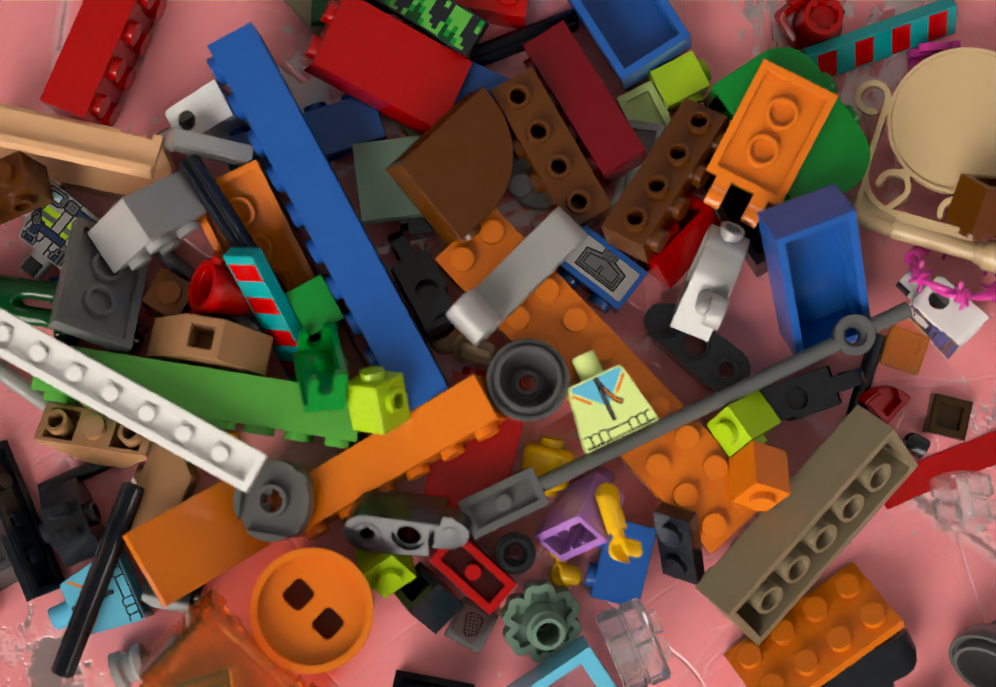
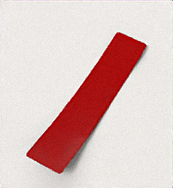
M996 431L918 461L917 464L919 466L884 504L886 509H891L948 483L996 465Z

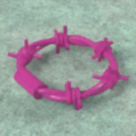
M915 245L905 254L904 260L909 265L912 278L908 281L909 283L915 282L918 285L917 293L921 292L923 285H927L936 293L948 298H954L955 303H961L959 310H963L964 306L969 307V300L992 299V301L996 302V280L990 286L981 282L980 286L987 290L975 294L970 293L968 288L963 287V280H960L959 286L954 284L953 289L930 280V274L933 271H926L923 268L925 262L923 259L932 250ZM943 253V260L946 259L947 254ZM984 271L983 276H987L988 272Z

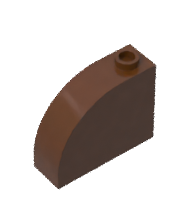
M485 87L467 93L385 168L445 243L456 241L465 243L475 237L482 229L479 223L493 211L502 199L510 181L513 166V145L508 124L501 109Z

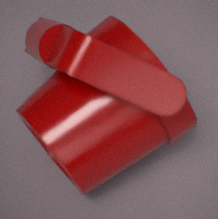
M786 0V4L776 11L774 19L790 47L796 50L800 48L803 50L806 47L840 36L843 29L842 22L845 10L839 0ZM793 12H796L791 25H789L786 18Z
M214 250L211 260L201 262L196 268L189 285L188 299L191 306L189 314L205 316V314L216 313L241 317L249 311L250 306L229 269L224 268L226 262L223 255L225 253Z

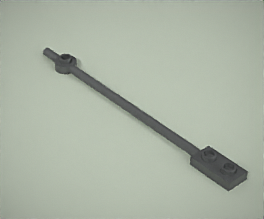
M903 302L869 319L858 314L842 317L834 324L830 338L539 477L536 476L532 466L459 500L458 505L461 511L471 518L473 524L471 532L474 538L482 537L550 504L544 492L838 351L848 356L866 353L873 346L876 333L911 317L912 311L909 305ZM849 328L854 329L858 334V338L854 343L848 342L845 337V333Z

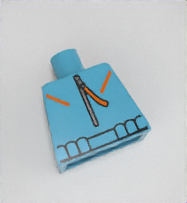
M124 547L90 635L135 623L154 615L150 606L141 605L143 588ZM91 563L60 584V589L66 601L48 609L50 621L56 630L59 631L68 626Z

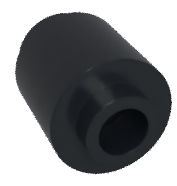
M510 532L503 535L497 542L495 558L499 567L510 574L524 573L531 568L535 561V547L527 535L521 532ZM513 544L520 545L523 549L522 556L518 559L510 558L507 554L509 546Z

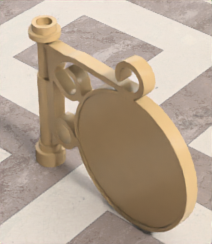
M960 47L933 54L922 60L905 75L893 96L889 87L879 80L864 82L859 86L855 95L857 108L863 115L874 118L878 116L877 109L867 108L862 103V97L868 90L878 89L882 91L885 95V101L870 145L869 166L862 178L854 205L858 227L888 235L894 240L973 261V264L980 265V270L996 274V240L989 239L988 242L981 240L977 242L959 234L960 228L955 225L895 210L906 202L911 195V178L935 192L954 195L961 173L996 176V52L975 47ZM887 119L890 145L894 156L903 169L884 171L878 176L875 182L876 187L880 188L888 178L896 177L904 182L905 190L902 195L885 206L872 193L869 184V174ZM953 196L946 198L940 203L937 209V219L939 221L943 219V213L950 206Z

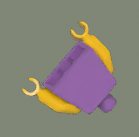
M598 466L594 468L589 475L569 484L567 489L561 491L533 536L550 551L551 558H555L556 563L552 566L550 578L558 586L570 587L571 585H578L581 579L580 568L576 565L567 564V560L608 542L611 535H613V539L609 544V555L614 560L630 563L629 556L639 558L642 555L641 543L638 540L627 538L624 531L628 527L621 509L625 498L623 493L612 484L615 476L606 467Z

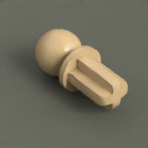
M456 327L449 336L431 345L437 353L450 354L453 352L456 360L468 359L485 366L490 365L491 360L497 353V346L488 341H484L476 348L462 333H459Z

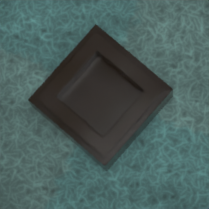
M931 393L922 432L965 441L973 402Z

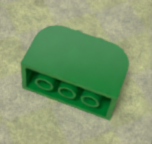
M778 47L764 51L715 83L705 98L703 105L726 115L730 125L764 59L834 94L838 92V88L833 78L827 72L822 73L809 56L796 49ZM837 97L782 203L834 183L844 195L864 177L870 162L869 144L859 127L861 121L858 114L850 105L845 106L839 97Z

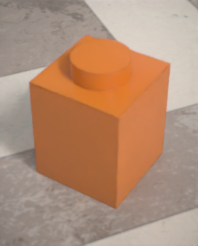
M752 440L729 459L733 502L748 506L755 511L767 512L791 494L787 451Z

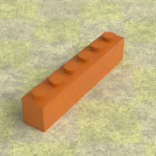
M475 374L471 375L411 411V419L385 435L374 433L308 472L314 483L315 509L304 533L292 538L307 537L310 541L330 531L328 524L338 518L346 521L356 499L365 492L380 491L388 493L389 490L397 491L396 484L407 478L409 482L425 476L431 471L429 465L442 458L443 462H447L465 452L463 445L476 438L478 442H481L500 431L498 425L508 418L492 402L487 389L486 377ZM276 491L274 495H270L276 508L282 505V497H280L279 491Z

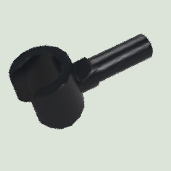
M908 433L902 440L910 454L918 459L924 457L931 444L928 439L917 433Z

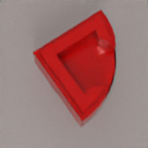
M879 385L863 392L857 400L868 412L889 424L912 397L896 387Z

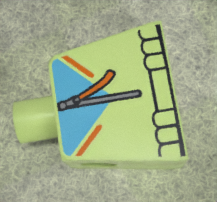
M594 350L571 360L581 382L568 388L567 395L585 454L659 420L621 364L603 371Z

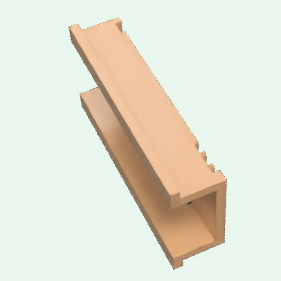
M0 103V159L14 152L21 151L45 165L49 180H52L61 187L121 199L173 174L176 167L169 150L163 148L165 139L162 135L153 134L152 139H149L146 134H142L139 137L135 136V133L129 131V134H125L119 128Z

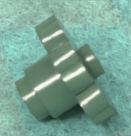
M541 579L537 582H525L522 587V594H509L505 602L506 605L503 606L500 612L506 624L502 634L507 644L511 646L516 655L521 656L529 653L532 660L537 663L545 661L560 651L561 648L569 645L577 639L582 631V625L577 618L581 609L577 600L572 596L568 588L560 586L554 589L551 582L547 579Z

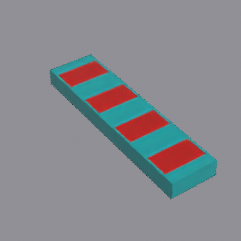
M939 0L803 49V53L815 62L822 73L827 72L831 77L916 48L918 44L933 42L955 34L957 4L954 0Z
M231 247L223 255V258L264 334L274 338L272 349L290 381L297 382L293 364V353H297L298 333L302 326L261 248Z

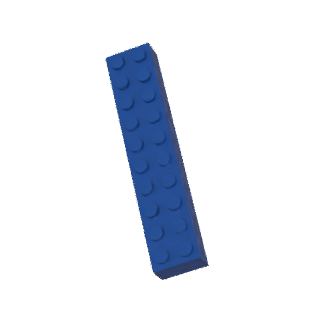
M250 22L208 44L207 47L212 57L206 59L210 69L218 82L221 81L223 86L229 85L232 93L227 95L226 98L238 118H241L243 122L246 120L249 122L252 130L247 132L246 135L256 153L260 154L262 158L267 156L272 166L266 169V172L276 190L281 193L286 191L292 203L288 204L286 209L296 227H300V229L305 227L309 233L311 240L305 242L316 264L324 262L331 276L325 278V281L335 299L344 298L351 312L345 314V318L355 336L363 333L370 347L366 348L364 353L371 366H382L385 371L403 373L409 411L448 390L449 384L261 34L253 23Z

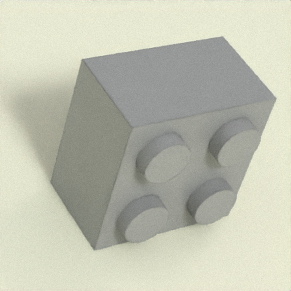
M177 171L121 198L87 234L114 274L128 266L132 271H135L153 259L152 254L159 251L164 256L182 244L180 239L189 236L200 228L198 220L207 213V210L182 172Z

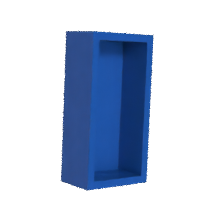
M567 0L625 91L648 77L650 71L676 59L692 48L691 35L668 0Z
M835 183L757 212L779 332L793 355L830 338L834 324L842 317L858 314L867 319L871 318L856 210ZM849 328L845 333V337L848 342H853L857 340L858 334L854 329Z

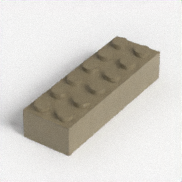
M857 405L849 415L844 416L840 420L837 428L827 440L814 449L810 459L802 468L789 478L791 494L767 512L759 511L753 523L742 535L732 541L728 551L720 560L706 570L702 580L695 588L729 621L759 646L919 465L892 427Z

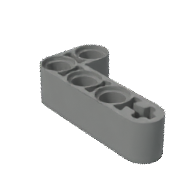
M560 206L557 207L475 289H470L451 307L446 314L447 319L477 348L583 243L588 234Z

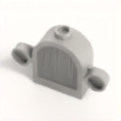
M728 221L722 222L720 227L710 224L680 288L670 327L707 342L713 330L719 328L729 304V295L737 280L750 243V239L743 237L745 231L741 226Z

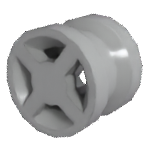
M141 642L132 645L127 652L116 651L108 654V666L116 687H132L133 683L138 681L147 683L154 680L152 661L147 649Z

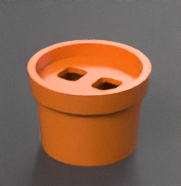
M301 548L285 553L275 559L260 574L253 587L249 602L251 630L262 651L281 667L303 674L329 672L350 661L365 644L374 619L372 592L362 572L349 559L334 551L323 548ZM296 579H302L314 591V597L301 610H295L283 597L284 592ZM326 608H332L344 621L343 627L331 639H325L313 627L314 620Z

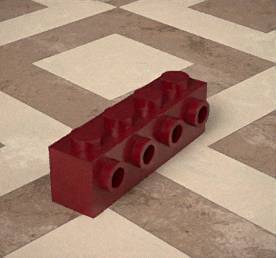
M564 20L523 45L528 59L523 61L526 69L533 67L539 79H542L548 88L547 93L558 111L561 110L568 120L566 126L577 144L581 142L588 152L585 159L595 176L602 175L609 185L640 166L647 157L646 149Z

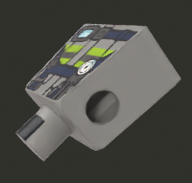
M50 180L54 202L31 211L19 231V237L34 248L20 267L38 281L53 264L61 270L71 226L78 216L94 223L101 219L52 180Z

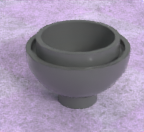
M536 339L513 341L502 347L490 362L487 371L489 396L494 405L503 414L512 419L525 422L544 419L553 414L562 405L568 393L569 371L560 353L543 341ZM524 376H529L535 381V387L530 391H524L519 386V381Z
M995 620L991 624H977L963 629L950 644L948 653L951 664L959 676L972 687H996Z

